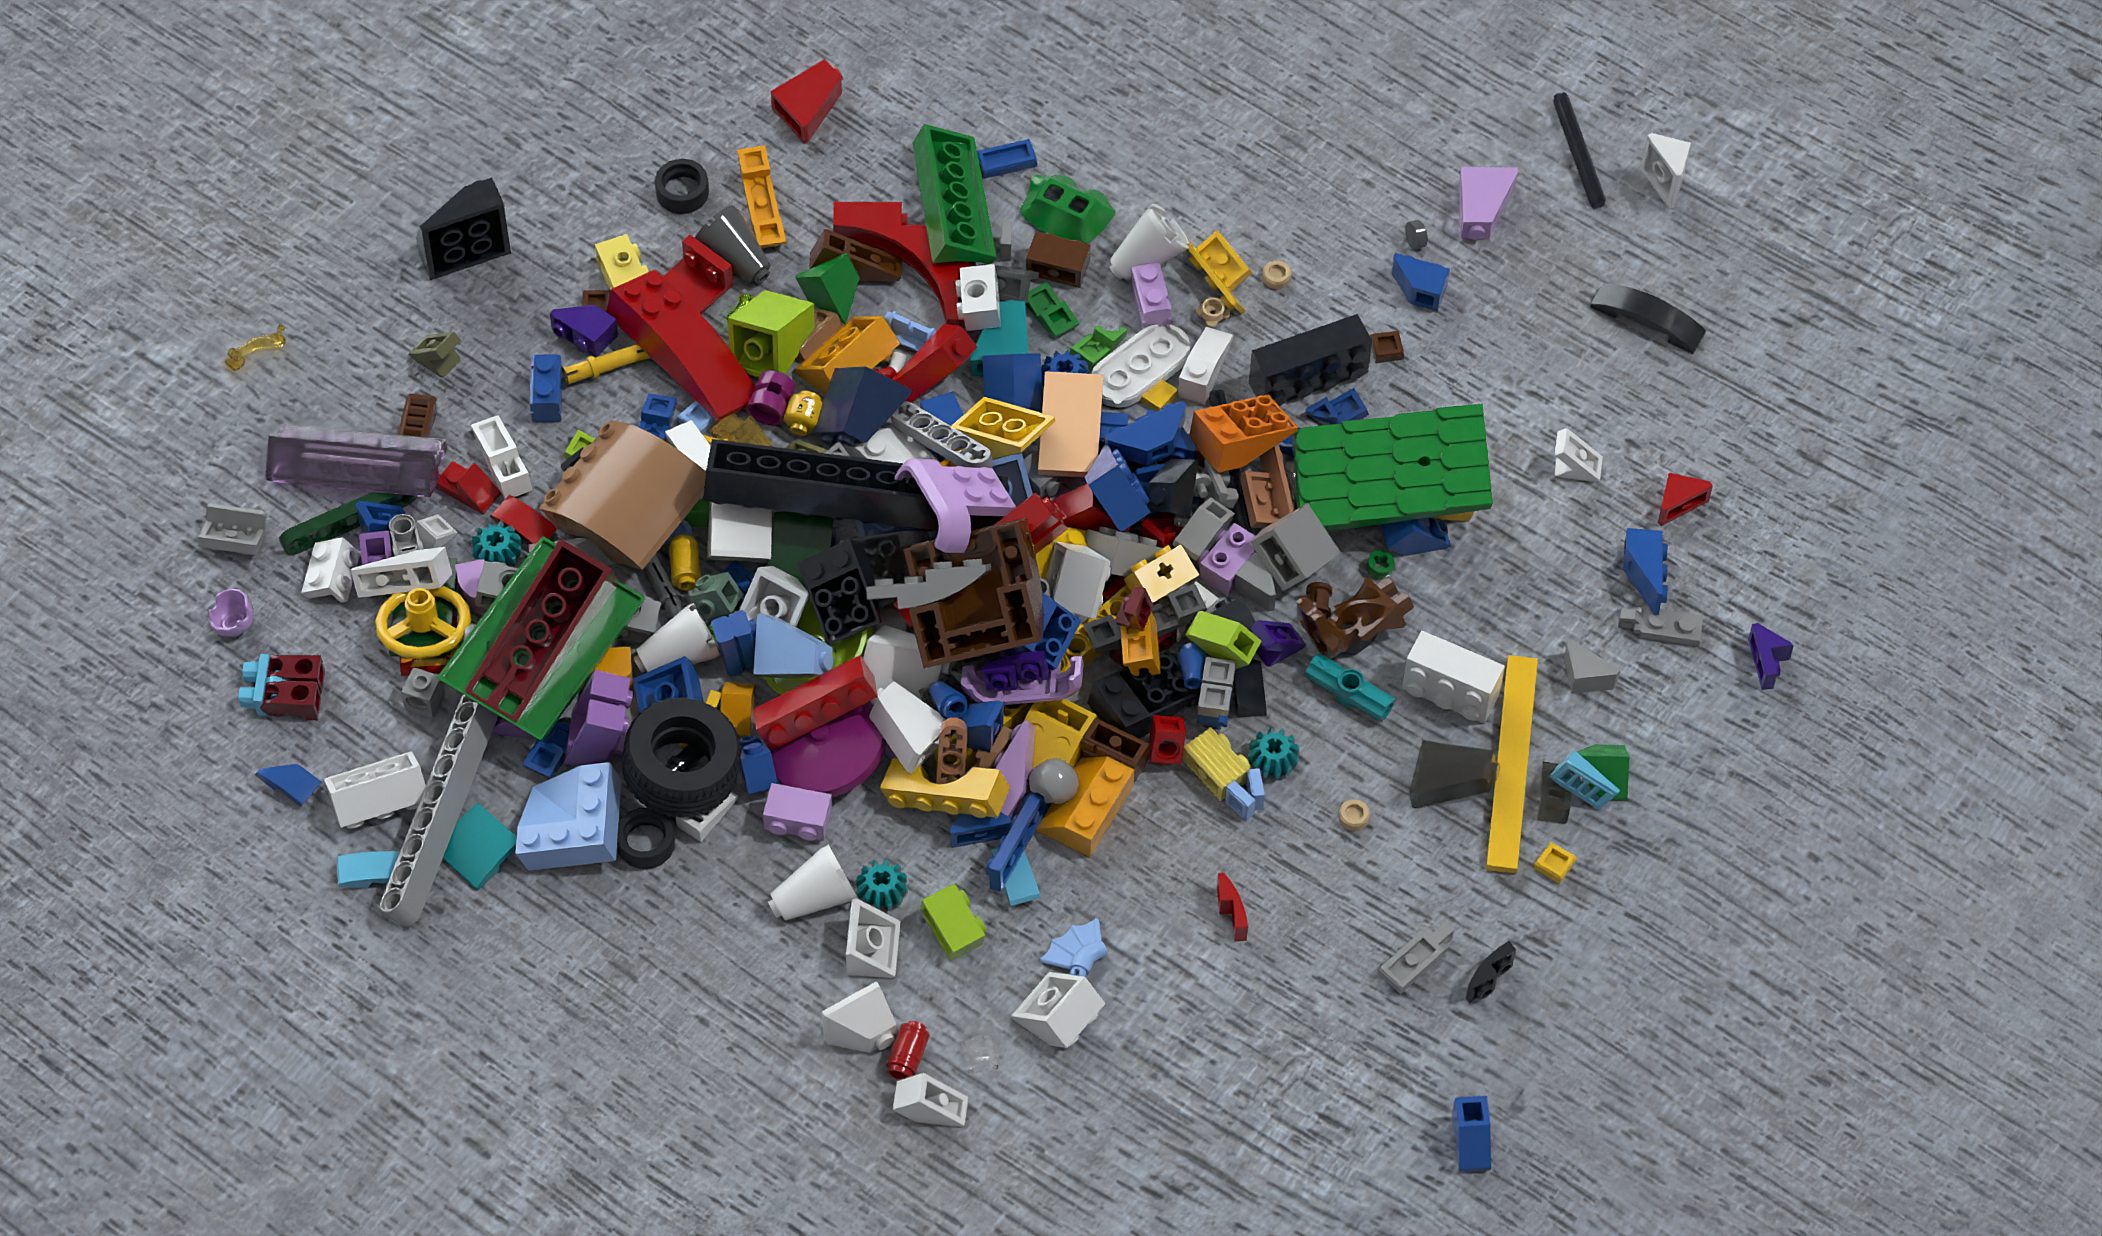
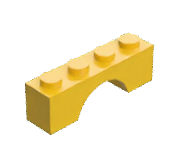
M893 758L880 789L889 804L896 808L910 807L926 812L935 810L944 811L952 815L961 813L970 814L978 818H984L985 816L998 818L1010 786L1000 770L972 767L967 774L954 782L935 784L930 782V777L922 764L910 774L905 770L898 758Z

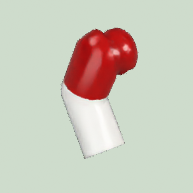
M893 352L889 366L881 370L874 369V371L892 379L904 367L907 356L899 352Z

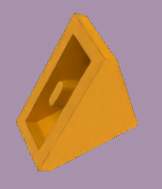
M725 682L721 692V712L732 722L739 738L751 736L756 684Z

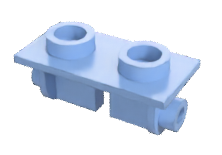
M888 311L884 317L901 343L900 345L916 352L936 332L935 328L929 329L898 315L896 311H893V313Z

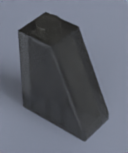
M1422 740L1409 791L1412 807L1421 808L1490 792L1492 781L1498 780L1500 763L1495 762L1494 750Z

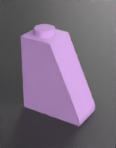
M1461 167L1459 178L1461 238L1480 240L1491 237L1515 190L1518 168Z

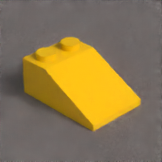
M983 397L951 426L987 447L991 452L992 459L1024 451L1056 420L1051 415ZM966 447L957 448L954 451H960Z

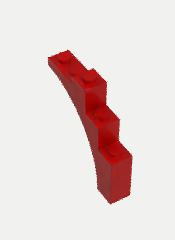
M833 202V232L901 258L904 263L912 267L929 284L939 300L945 317V324H964V320L958 319L957 303L962 301V297H957L956 280H961L960 268L976 266V262L951 261L933 263L926 225H908V213H902V202Z

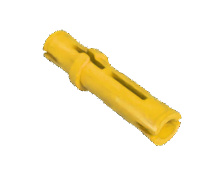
M638 344L595 358L593 356L586 357V361L562 367V372L564 376L576 373L565 378L566 383L570 385L588 377L598 378L601 373L644 359H650V356L645 351L637 353L643 349Z

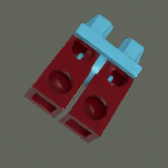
M260 654L259 661L244 662L242 670L244 682L256 683L255 687H241L239 689L238 701L240 706L256 709L258 716H267V714L272 716H282L284 714L305 716L306 720H318L325 676V667L321 655H273L270 657L269 654Z

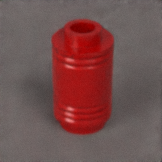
M911 1020L900 1025L886 1063L887 1073L891 1077L903 1080L916 1075L930 1037V1033L926 1030L924 1024Z

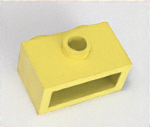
M627 234L595 244L597 263L609 290L649 272L646 265L641 266L639 248L636 243L631 244Z

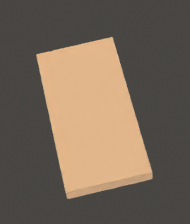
M1045 371L1042 413L1054 416L1056 422L1040 436L1038 475L1085 478L1099 453L1103 375Z

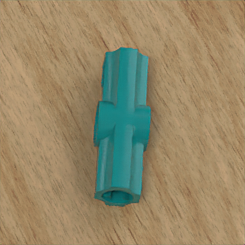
M1321 654L1315 655L1305 672L1306 678L1335 694L1337 701L1341 705L1346 707L1355 706L1380 722L1387 718L1395 704L1394 697L1365 681L1360 671L1345 669ZM1346 686H1352V687H1354L1355 689H1347V688H1345V687H1346Z

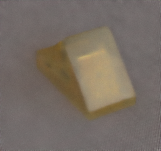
M732 414L722 419L711 429V435L719 440L727 438L728 441L773 447L752 416L743 421L736 414Z

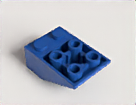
M1108 444L1105 445L1085 476V480L1117 528L1122 532L1150 513L1147 506L1150 499L1134 472L1131 473L1127 462L1119 450L1112 451Z

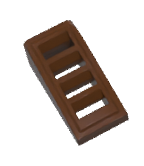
M411 393L407 395L396 440L397 449L425 452L437 414L436 398L434 396ZM406 435L420 436L421 438L406 437Z

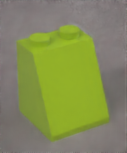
M764 290L728 317L729 349L747 374L760 377L762 372L773 370L786 375L800 353L799 350L802 344L815 329L814 303Z

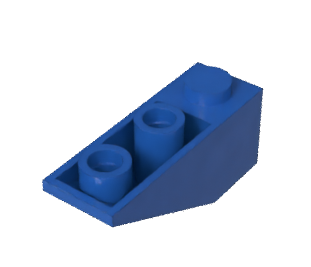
M1627 528L1623 548V570L1654 615H1659L1661 603L1667 602L1668 586L1663 585V582L1667 580L1668 565L1663 564V561L1667 559L1668 544L1663 543V531Z

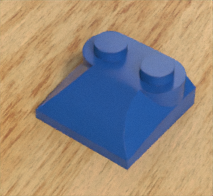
M686 656L633 678L639 713L646 707H650L651 704L664 701L665 699L690 698L704 702L699 677L692 662Z

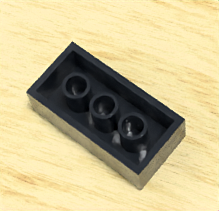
M1355 314L1254 349L1251 352L1249 384L1256 397L1269 394L1281 406L1286 401L1298 397H1307L1312 392L1324 388H1333L1343 381L1358 379L1368 373L1372 339L1359 315Z

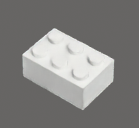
M1421 630L1406 660L1402 689L1414 697H1423L1430 700L1440 708L1458 712L1468 720L1479 721L1485 724L1499 697L1505 666Z

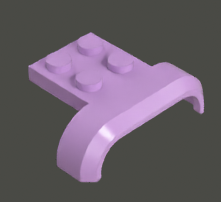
M911 458L903 463L894 478L895 480H902V478L915 479L938 519L939 530L934 545L945 553L965 552L971 534L970 515L1006 516L1016 508L992 468L941 466L934 459Z
M1003 650L1000 651V658L1010 656ZM1082 656L1071 657V667L1064 673H1060V661L1057 669H1049L1048 680H1018L1017 690L1003 691L987 690L984 678L976 671L975 666H963L961 686L970 698L979 703L999 700L1004 702V705L1061 700L1074 695L1081 688L1083 659Z

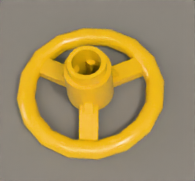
M445 586L427 590L417 588L410 592L394 593L380 606L375 619L377 637L386 649L401 657L414 659L437 657L454 649L464 639L465 628L471 624L469 605L459 593ZM434 597H441L451 602L457 609L459 622L456 628L438 618ZM405 602L406 619L388 629L387 622L391 612L399 604ZM411 630L420 633L433 630L447 638L435 645L424 647L408 646L396 641V639Z

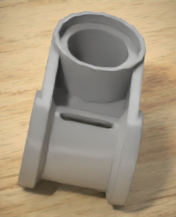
M399 514L390 520L389 530L393 556L424 549L422 540L419 538L416 521L412 516Z

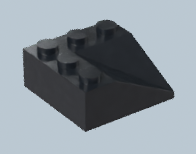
M492 177L464 186L419 226L416 236L418 253L430 280L511 254L504 203Z

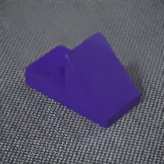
M1257 620L1250 628L1256 637L1261 640L1256 653L1267 667L1275 665L1306 646V643L1290 623Z
M1755 623L1751 626L1748 641L1762 690L1773 689L1776 678L1780 676L1779 661H1786L1791 658L1794 645L1761 624Z

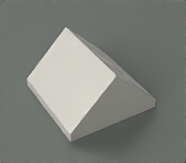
M1651 133L1646 138L1640 169L1668 208L1672 209L1675 207L1682 184L1691 143Z
M857 898L852 899L846 949L847 975L893 978L896 973L901 921Z

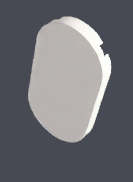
M1159 324L1150 325L1107 355L1094 366L1091 373L1103 375L1102 403L1110 407H1127L1141 400L1143 394L1162 380L1166 381L1184 367L1190 354L1189 338L1183 330L1174 325L1166 324V327H1159Z

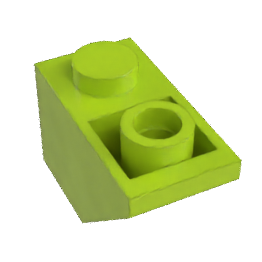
M1204 611L1197 613L1185 635L1212 658L1236 661L1235 669L1249 665L1261 643V640L1241 623Z

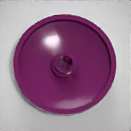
M869 701L772 751L770 750L778 782L785 786L831 794L832 797L844 794L864 782L880 763L886 747V740L869 717L874 704Z

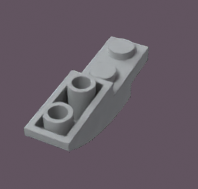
M982 559L963 560L964 566L952 567V561L933 563L934 569L925 570L926 582H923V576L905 577V583L893 584V578L875 580V586L866 587L867 599L897 597L898 609L933 603L953 596L979 581L991 571V564L982 565Z

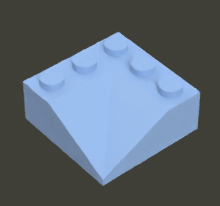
M610 762L581 765L532 788L518 824L515 853L528 871L616 861L622 779Z

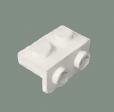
M343 537L316 542L301 593L308 599L333 595L341 603L347 602L353 583L350 570L357 567L360 552Z

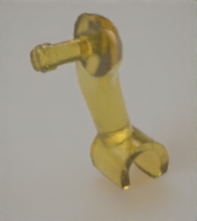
M279 325L277 333L253 337L237 349L230 348L227 353L230 358L225 360V364L233 371H237L245 364L246 359L243 356L259 348L281 347L286 342V338L282 335L285 327Z

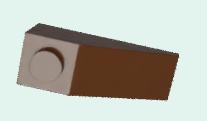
M824 229L810 251L809 269L844 253H848L860 276L859 281H899L901 279V258Z

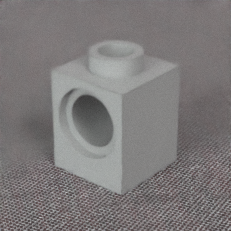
M413 667L401 691L405 710L434 718L445 695L443 682L437 679V674Z

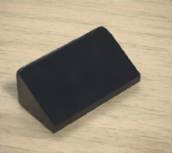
M1252 659L1249 665L1235 669L1233 688L1237 717L1267 715L1261 661Z

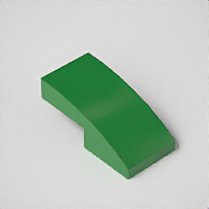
M1048 282L1029 291L1028 303L1025 304L1052 337L1056 338L1079 326L1078 320L1064 300L1060 302Z

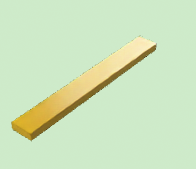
M1508 655L1486 863V870L1516 874L1518 869L1538 658Z

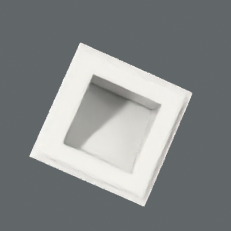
M438 514L416 522L419 538L422 540L424 549L442 547L457 534V531Z

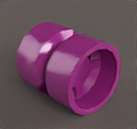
M773 370L762 372L755 386V392L748 403V414L762 424L773 426L780 424L789 399L796 389L793 380L781 372Z

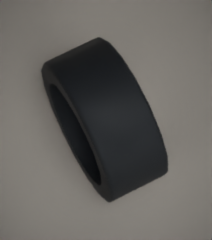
M681 158L665 163L657 171L655 177L657 201L664 209L672 213L686 214L698 210L707 201L709 195V181L706 170L701 164L690 159ZM679 177L691 178L697 181L699 185L694 192L682 196L674 195L665 188L669 181Z
M638 808L628 812L620 819L617 849L621 858L630 866L639 869H652L662 865L671 857L675 848L674 827L669 817L657 813V811H653L650 808ZM651 825L662 831L663 842L657 848L650 851L632 849L627 842L628 834L640 826Z

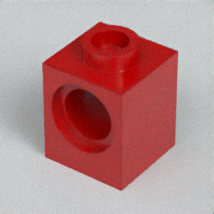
M1153 715L1148 742L1150 744V762H1156L1160 765L1181 764L1186 737L1185 724L1182 717ZM1164 741H1171L1168 744H1162Z

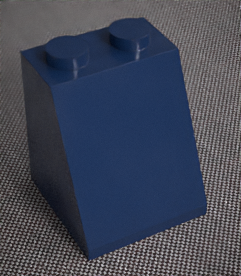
M866 366L835 368L817 424L812 433L821 436V441L830 446L835 445L837 442L847 446H854V443H867L910 396L912 389Z

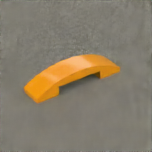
M765 145L737 150L746 202L757 242L761 248L786 244Z

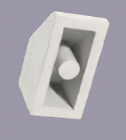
M921 1073L897 1081L893 1110L914 1122L962 1127L965 1125L968 1097L929 1075Z

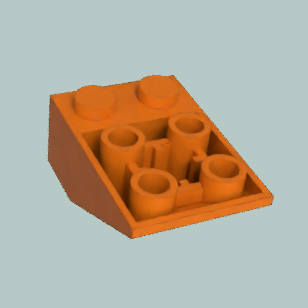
M1268 394L1194 411L1189 436L1198 451L1219 473L1244 467L1297 432L1298 426Z

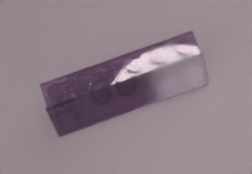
M282 424L276 436L269 435L265 478L266 481L431 498L440 479L438 467L448 447L445 439Z

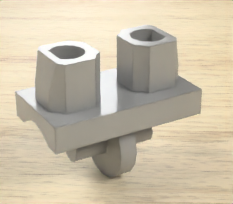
M1205 459L1204 470L1196 474L1193 496H1200L1204 502L1211 497L1226 508L1232 509L1239 495L1236 489L1227 488L1230 482L1229 472L1218 473Z

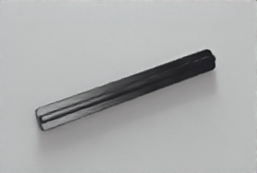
M1566 92L1556 93L1553 104L1590 206L1594 209L1603 207L1606 198L1569 96Z

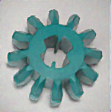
M488 521L487 529L478 527L477 536H473L471 540V552L475 560L484 559L488 562H502L515 566L516 557H521L520 536L515 533L512 525L504 528L502 521L497 526H493Z
M1270 727L1267 730V735L1259 731L1256 734V740L1250 741L1248 760L1250 763H1253V769L1260 768V771L1263 770L1264 779L1269 774H1274V777L1278 780L1281 773L1289 776L1292 768H1296L1300 748L1298 744H1294L1295 738L1293 735L1285 737L1283 728L1278 733H1274Z
M887 858L883 865H879L874 859L872 868L863 865L861 875H857L856 885L858 888L856 889V894L858 898H863V902L869 905L874 904L876 909L880 910L881 906H885L890 912L892 903L901 905L902 896H906L908 893V886L906 885L907 875L901 873L899 864L890 867Z

